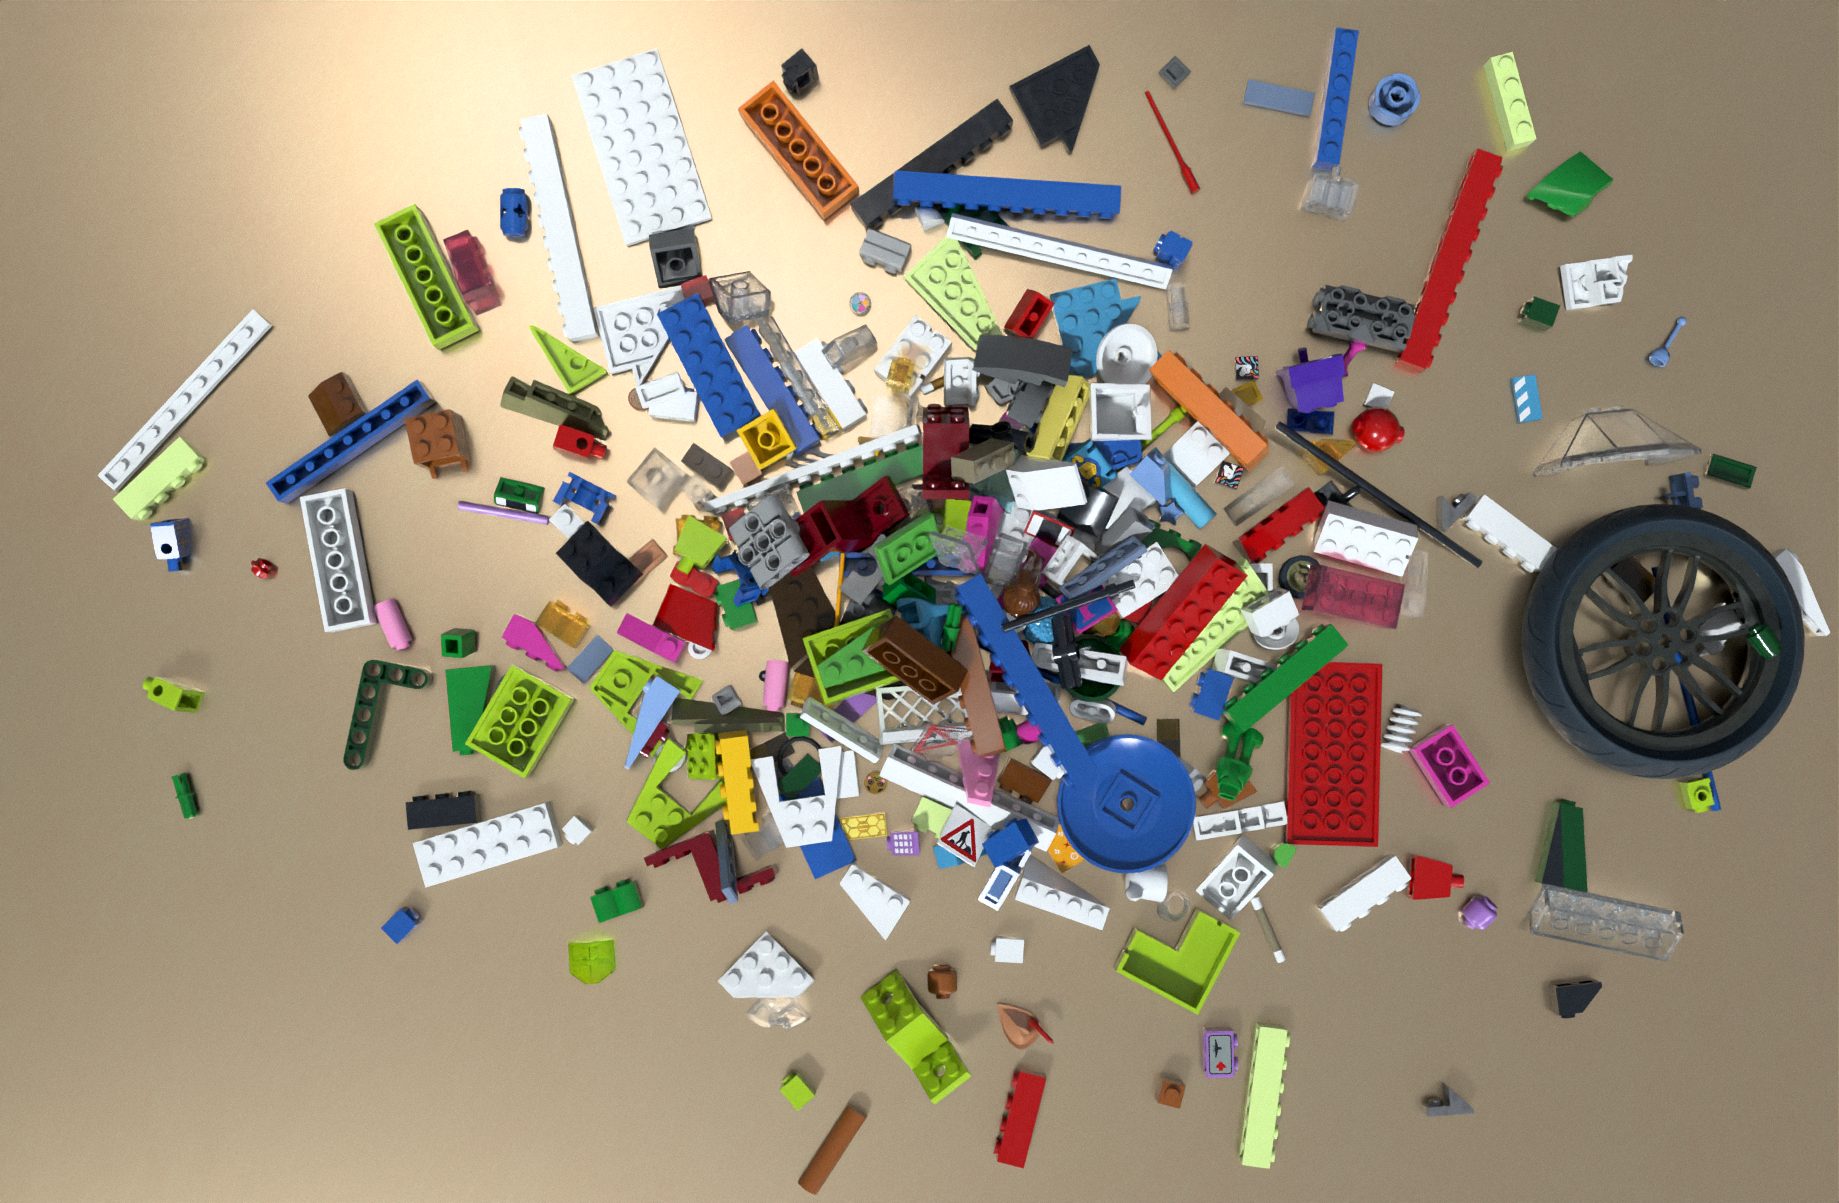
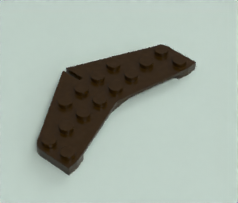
M812 567L805 570L799 576H792L791 572H789L769 587L790 668L807 654L803 638L834 628L835 611ZM809 658L794 670L796 673L815 678ZM897 681L880 688L901 687L907 685L904 684L902 681ZM876 690L865 692V694L876 697ZM891 693L882 694V699L885 700L895 698Z

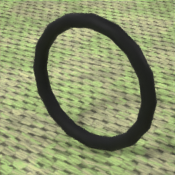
M805 736L793 737L787 740L780 747L777 755L778 768L781 774L784 776L787 773L782 765V755L789 744L795 741H805L811 743L818 753V749H821L820 745L813 739Z

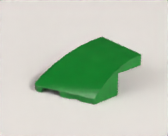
M1580 151L1547 175L1528 193L1527 198L1530 200L1536 198L1547 202V207L1561 210L1563 213L1574 217L1587 209L1594 196L1609 187L1613 178Z

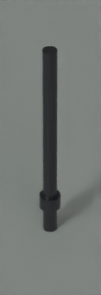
M1133 579L1117 585L1113 583L1105 586L1103 590L1003 623L1001 628L1003 633L1108 597L1109 599L1118 597L1120 593L1134 589L1136 586Z

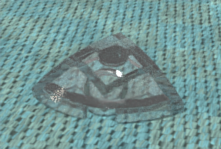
M796 997L759 998L746 1012V1016L753 1022L769 1029L771 1025L790 1029L810 1019V1016Z

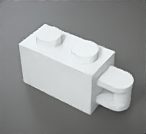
M1717 603L1713 608L1719 607V606H1722V605H1726V604H1725V603ZM1731 609L1713 616L1697 627L1700 636H1712L1738 630L1741 625L1736 613ZM1727 640L1696 643L1695 645L1699 650L1696 652L1693 649V651L1700 657L1704 654L1716 655L1724 649V643Z

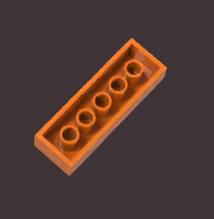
M774 80L738 108L741 118L824 220L859 193L857 183Z
M1168 350L1149 369L1153 379L1219 441L1236 460L1251 472L1270 453L1268 439L1260 431L1255 433L1252 430V424L1243 415L1238 417L1234 411L1235 408L1229 401L1225 399L1222 402L1219 399L1218 391L1211 384L1206 386L1201 379L1202 376L1194 368L1189 370L1185 359L1179 353L1173 354Z

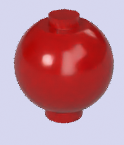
M1371 407L1364 410L1354 419L1352 424V430L1358 444L1371 452H1382L1391 448L1395 443H1401L1405 433L1404 427L1400 426L1396 415L1384 407Z

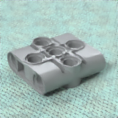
M771 495L762 500L729 528V532L739 549V561L748 566L760 589H766L774 585L810 555L799 535L800 527L798 522L790 519L778 495Z

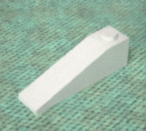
M1787 548L1776 550L1772 555L1784 570L1794 589L1803 621L1816 636H1827L1830 633L1804 569L1797 561L1798 556Z
M1035 642L1032 660L1036 667L1059 672L1058 665L1054 662L1052 645ZM1079 649L1080 660L1078 662L1081 678L1124 686L1128 668L1126 656Z
M1217 649L1212 670L1256 683L1261 679L1259 675L1269 667L1273 669L1276 665L1235 651Z

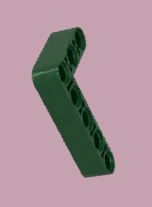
M369 660L364 664L343 757L344 765L348 769H363L370 762L386 683L412 689H426L433 682V675L429 670L384 660ZM374 664H378L380 667V673L377 676H374L372 673ZM398 668L403 673L399 681L394 678V671ZM419 673H422L425 677L422 685L416 682V676ZM370 686L375 689V696L373 698H369L367 695V689ZM364 709H368L371 713L367 721L362 717ZM360 731H363L366 735L363 743H360L357 739ZM355 753L361 757V762L358 766L353 763V755Z

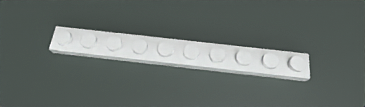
M954 213L951 215L946 236L955 240L1162 289L1167 288L1172 273V265Z
M252 309L98 476L109 487L118 492L272 325L257 311Z
M915 424L705 502L706 512H714L715 515L728 511V506L735 504V507L749 503L747 499L755 496L756 499L769 496V491L777 489L778 492L790 488V483L798 481L801 484L810 481L812 475L817 473L820 476L833 472V467L839 465L841 468L848 467L854 464L853 460L860 457L862 460L874 457V452L883 449V452H888L896 449V444L913 443L918 440L917 436L923 435L920 426Z

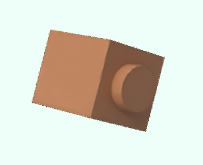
M748 451L729 462L744 487L762 482L760 478L764 477V475L757 468Z

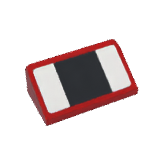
M1033 511L1023 533L1034 538L1037 537L1041 541L1059 548L1067 535L1072 537L1075 528Z

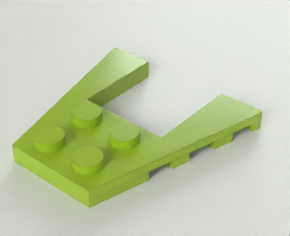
M614 650L589 689L633 735L637 718L629 714L628 711L652 675L660 677L690 700L704 680ZM657 742V744L650 753L652 757L655 755V753L661 746L662 742Z
M669 737L666 738L665 744L626 819L628 824L661 850L726 805V799H721L720 785L724 784L722 779L716 783L692 812H689L658 787L660 782L686 754V750Z

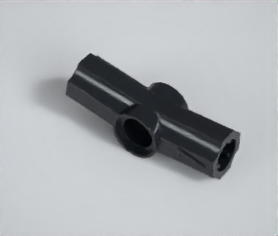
M1000 421L993 425L972 424L969 428V442L973 444H980L993 438L1014 442V449L1030 453L1037 441L1035 434L1013 429L1007 421Z
M1055 617L1051 619L1054 638L1052 654L1055 664L1058 665L1061 687L1064 689L1081 686L1082 679L1078 662L1080 660V651L1074 636L1072 617Z

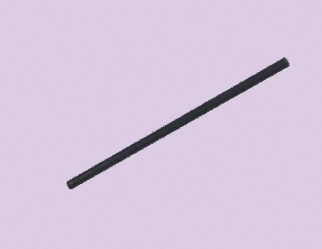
M1281 421L1275 426L1277 431L1400 516L1417 525L1419 529L1474 567L1479 568L1483 561L1287 425Z

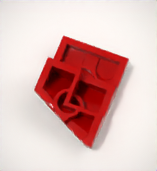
M670 584L653 626L714 651L715 644L712 641L713 630H716L718 603Z

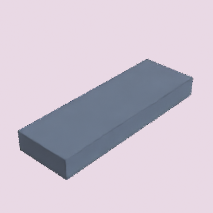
M1248 79L1243 103L1309 117L1315 93Z

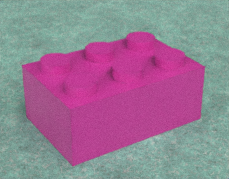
M1453 724L1443 725L1409 747L1413 758L1446 807H1454L1490 784Z

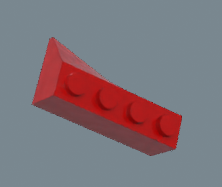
M1307 487L1232 543L1248 563L1254 561L1257 564L1267 557L1265 552L1271 548L1275 551L1284 545L1285 541L1283 539L1291 534L1294 537L1303 531L1302 525L1309 521L1312 524L1321 518L1320 512L1325 508L1310 487Z

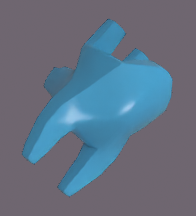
M916 597L897 600V609L901 613L902 619L917 632L922 633L934 645L941 647L942 626L946 622L948 605H937ZM962 606L961 614L967 613L966 608Z

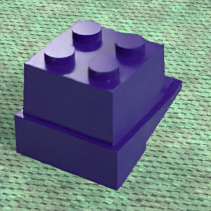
M1299 348L1300 364L1284 366L1283 369L1276 371V375L1279 374L1283 379L1287 399L1299 412L1310 413L1315 408H1330L1336 406L1339 402H1344L1342 376L1346 374L1343 354L1341 353L1309 361L1307 348Z

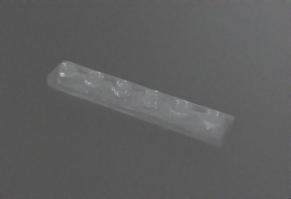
M761 316L755 321L759 327V333L770 345L771 353L778 359L782 372L790 379L794 392L803 401L805 411L812 416L817 431L823 436L835 435L840 431L838 425L775 319L769 316Z

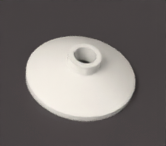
M1293 618L1290 624L1276 628L1269 636L1260 637L1255 634L1253 635L1261 646L1267 649L1279 650L1292 645L1299 635V625L1297 620Z

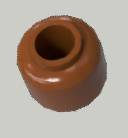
M948 964L933 965V969L928 971V991L936 994L937 999L950 998V994L957 991L956 970L952 969L951 965Z

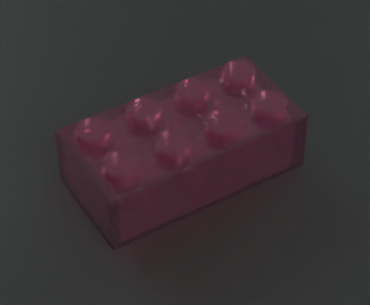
M1310 565L1302 610L1379 628L1397 629L1405 584L1324 565Z

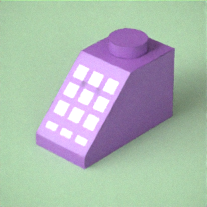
M918 829L891 831V836L887 837V850H892V855H920Z

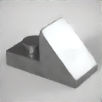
M1472 492L1465 495L1461 493L1453 500L1454 506H1452L1443 496L1437 497V530L1440 532L1446 531L1478 498Z
M1444 1083V1101L1440 1098L1428 1099V1102L1422 1103V1112L1427 1117L1474 1114V1109Z

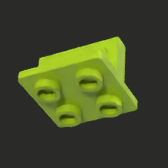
M718 733L687 734V773L689 779L715 780L723 778V776L719 777L717 763H722L721 754L716 755L715 741H719Z

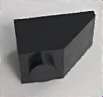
M1590 979L1550 984L1549 989L1553 1013L1561 1016V1018H1574L1575 1014L1583 1013L1602 988V982Z

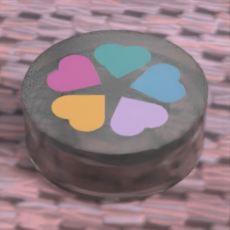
M856 292L850 297L849 307L855 315L862 316L870 311L872 303L866 293Z

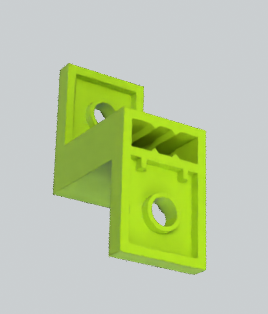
M897 969L860 997L884 1040L913 1070L934 1105L971 1077L970 1072L944 1030L917 1002ZM892 997V1000L885 1004L886 1000ZM945 1069V1073L938 1077L939 1072Z

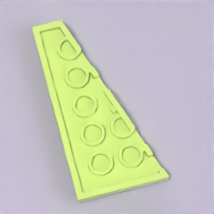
M1241 556L1237 564L1248 575L1162 679L1173 692L1216 655L1217 649H1223L1248 626L1241 609L1269 593L1244 557Z

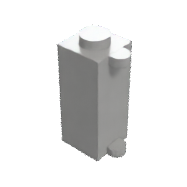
M1130 507L1095 543L1098 557H1103L1132 535L1142 542L1153 531L1155 525L1149 521L1148 516Z

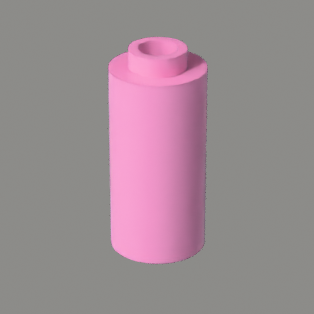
M395 598L385 600L373 606L391 649L396 648L397 651L408 648L410 646L409 642L413 639Z
M767 660L763 705L767 706V710L780 711L781 707L786 705L789 662Z

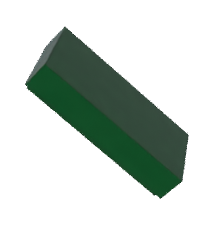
M1713 453L1710 454L1704 476L1750 489L1757 467Z
M807 752L777 782L778 789L789 800L795 799L822 772L821 765Z

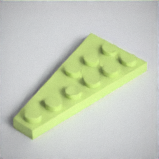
M945 237L904 276V279L975 352L980 335H1003L958 240Z

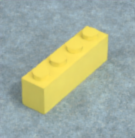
M1069 375L1065 387L1054 385V390L1046 404L1044 414L1037 425L1035 432L1037 441L1035 442L1034 449L1030 453H1026L1028 456L1058 461L1063 460L1089 398L1090 384L1083 377Z

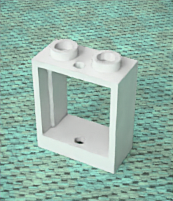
M1067 535L1041 573L1061 587L1065 584L1063 580L1081 555L1091 561L1089 566L1100 558L1082 542Z

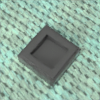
M1174 56L1158 74L1175 89L1191 71Z

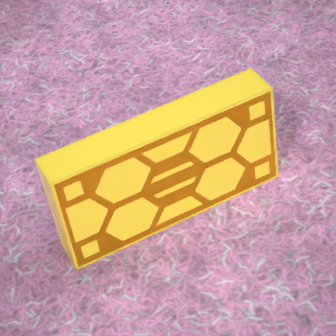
M885 812L839 818L847 840L887 836Z

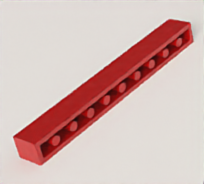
M1479 148L1471 154L1414 310L1415 319L1409 339L1404 338L1403 344H1407L1404 351L1398 353L1395 361L1396 364L1420 373L1426 368H1430L1434 359V355H1431L1433 348L1438 346L1442 334H1439L1441 326H1445L1449 318V313H1447L1449 304L1452 305L1457 296V292H1455L1456 285L1461 283L1465 271L1462 270L1464 263H1468L1473 252L1470 249L1472 241L1475 242L1479 236L1480 220L1483 221L1487 214L1488 208L1485 207L1487 200H1491L1496 187L1493 186L1495 178L1498 179L1502 173L1503 166L1501 162L1503 157Z

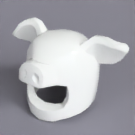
M1163 863L1144 872L1126 874V895L1130 900L1146 899L1163 902L1168 885L1166 864Z

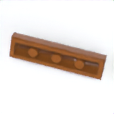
M849 1103L846 1105L799 1178L798 1184L803 1189L813 1195L818 1194L867 1118L866 1114Z

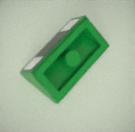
M500 477L494 492V503L538 514L545 488Z

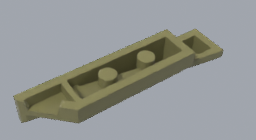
M511 376L503 391L500 407L557 426L561 424L594 435L595 438L605 440L609 428L604 425L600 417L601 412L598 406L537 380H533L531 386L514 376Z
M675 698L673 702L672 724H695V733H724L746 730V732L784 731V713L738 706L722 716L715 703Z

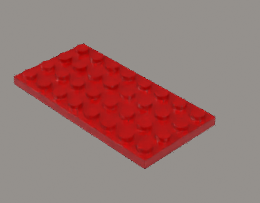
M1328 662L1289 695L1285 843L1294 845L1378 847L1383 664Z

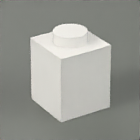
M996 936L995 942L991 941L990 955L995 956V962L1023 963V937Z

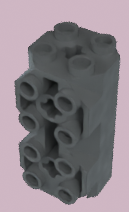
M1325 285L1323 288H1320L1319 292L1315 293L1313 305L1316 308L1314 314L1310 315L1308 327L1312 328L1314 333L1402 352L1407 344H1403L1404 338L1409 339L1415 319V312L1412 311L1415 309V305L1407 304L1404 299L1391 296L1381 298L1364 294L1360 289L1348 286L1333 287Z

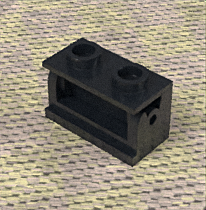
M803 48L781 65L783 72L781 76L784 79V85L790 92L794 90L797 95H800L799 89L805 88L813 80L816 82L819 79L817 65Z

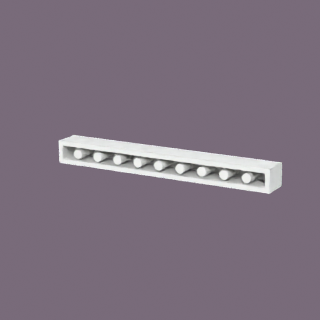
M547 113L520 119L522 127H519V134L521 140H525L527 147L523 149L526 162H530L531 166L528 175L531 184H535L536 188L533 197L536 206H540L541 214H538L540 227L545 229L546 236H543V243L545 249H549L551 258L547 259L550 271H554L556 279L552 280L553 288L556 294L559 293L560 302H557L559 314L564 315L565 324H562L564 336L568 337L572 343L599 337L551 119Z

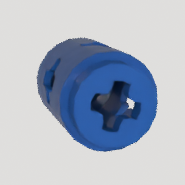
M502 189V194H500V230H502L503 236L522 237L525 236V231L528 230L527 195H525L524 189Z

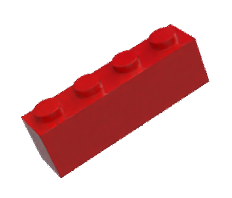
M1021 1067L1018 1068L1017 1073L1013 1072L1010 1086L1013 1087L1012 1095H1007L1005 1109H1008L1006 1118H1001L999 1131L1002 1132L1001 1139L996 1140L993 1154H997V1162L1024 1169L1046 1082V1075L1044 1073Z

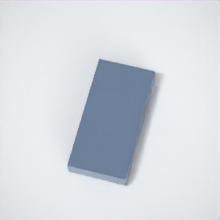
M596 635L566 669L585 684L615 649L599 635Z

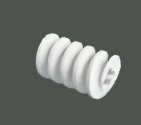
M1397 704L1401 708H1394L1392 710L1397 717H1390L1389 719L1395 725H1388L1386 727L1391 734H1384L1383 737L1388 743H1381V747L1403 754L1402 751H1410V748L1405 743L1413 742V739L1408 734H1416L1417 732L1411 727L1412 725H1419V722L1414 717L1422 716L1423 714L1413 708Z

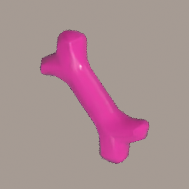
M1349 341L1350 348L1343 356L1346 374L1343 377L1348 376L1347 367L1357 352L1366 349V344Z

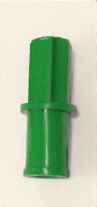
M952 603L948 605L946 622L942 626L944 634L940 647L944 650L950 651L951 649V651H955L958 631L961 630L959 623L962 606Z
M187 773L180 774L182 783H180L178 775H174L171 778L177 793L175 798L179 800L183 817L185 819L194 818L198 813L192 796L194 792H191L186 776Z

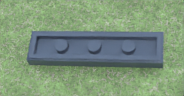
M1132 535L1059 587V590L1068 601L1085 596L1146 553L1147 549L1144 544Z
M720 820L715 822L721 890L729 903L733 904L738 902V890L732 835L725 821Z

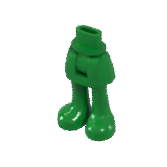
M1227 723L1222 726L1221 730L1222 738L1227 740L1224 757L1219 758L1216 765L1217 786L1219 788L1218 796L1235 801L1237 794L1241 792L1251 777L1253 768L1249 765L1253 750L1262 746L1264 737L1254 728H1249L1245 731L1239 760H1237L1235 755L1243 733H1239L1231 723Z

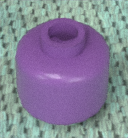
M1475 896L1462 910L1465 916L1463 921L1473 930L1475 928L1485 930L1497 918L1496 910L1498 908L1488 897Z

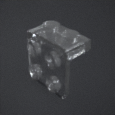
M876 395L873 402L869 437L880 438L915 425L917 417H922L923 403H919V397L910 396V399Z

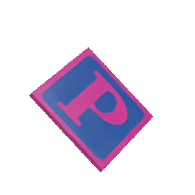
M1099 585L1088 594L1103 590L1104 588L1102 585ZM1063 594L1056 598L1058 604L1068 601ZM1108 597L1064 613L1066 616L1072 617L1073 627L1079 635L1118 609Z

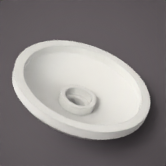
M1126 323L1112 328L1101 340L1096 355L1097 370L1102 381L1114 384L1145 385L1152 376L1149 369L1157 362L1158 353L1155 340L1148 330L1136 324Z

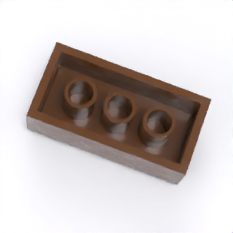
M897 615L873 629L862 649L864 654L932 705L957 693L968 672L959 661L950 657L942 648L934 645L922 633L917 632Z

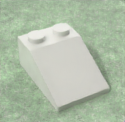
M1021 455L1014 462V465L1006 469L1018 508L1039 511L1087 503L1076 463Z
M1242 835L1202 881L1196 892L1232 920L1274 875L1278 864L1252 841Z

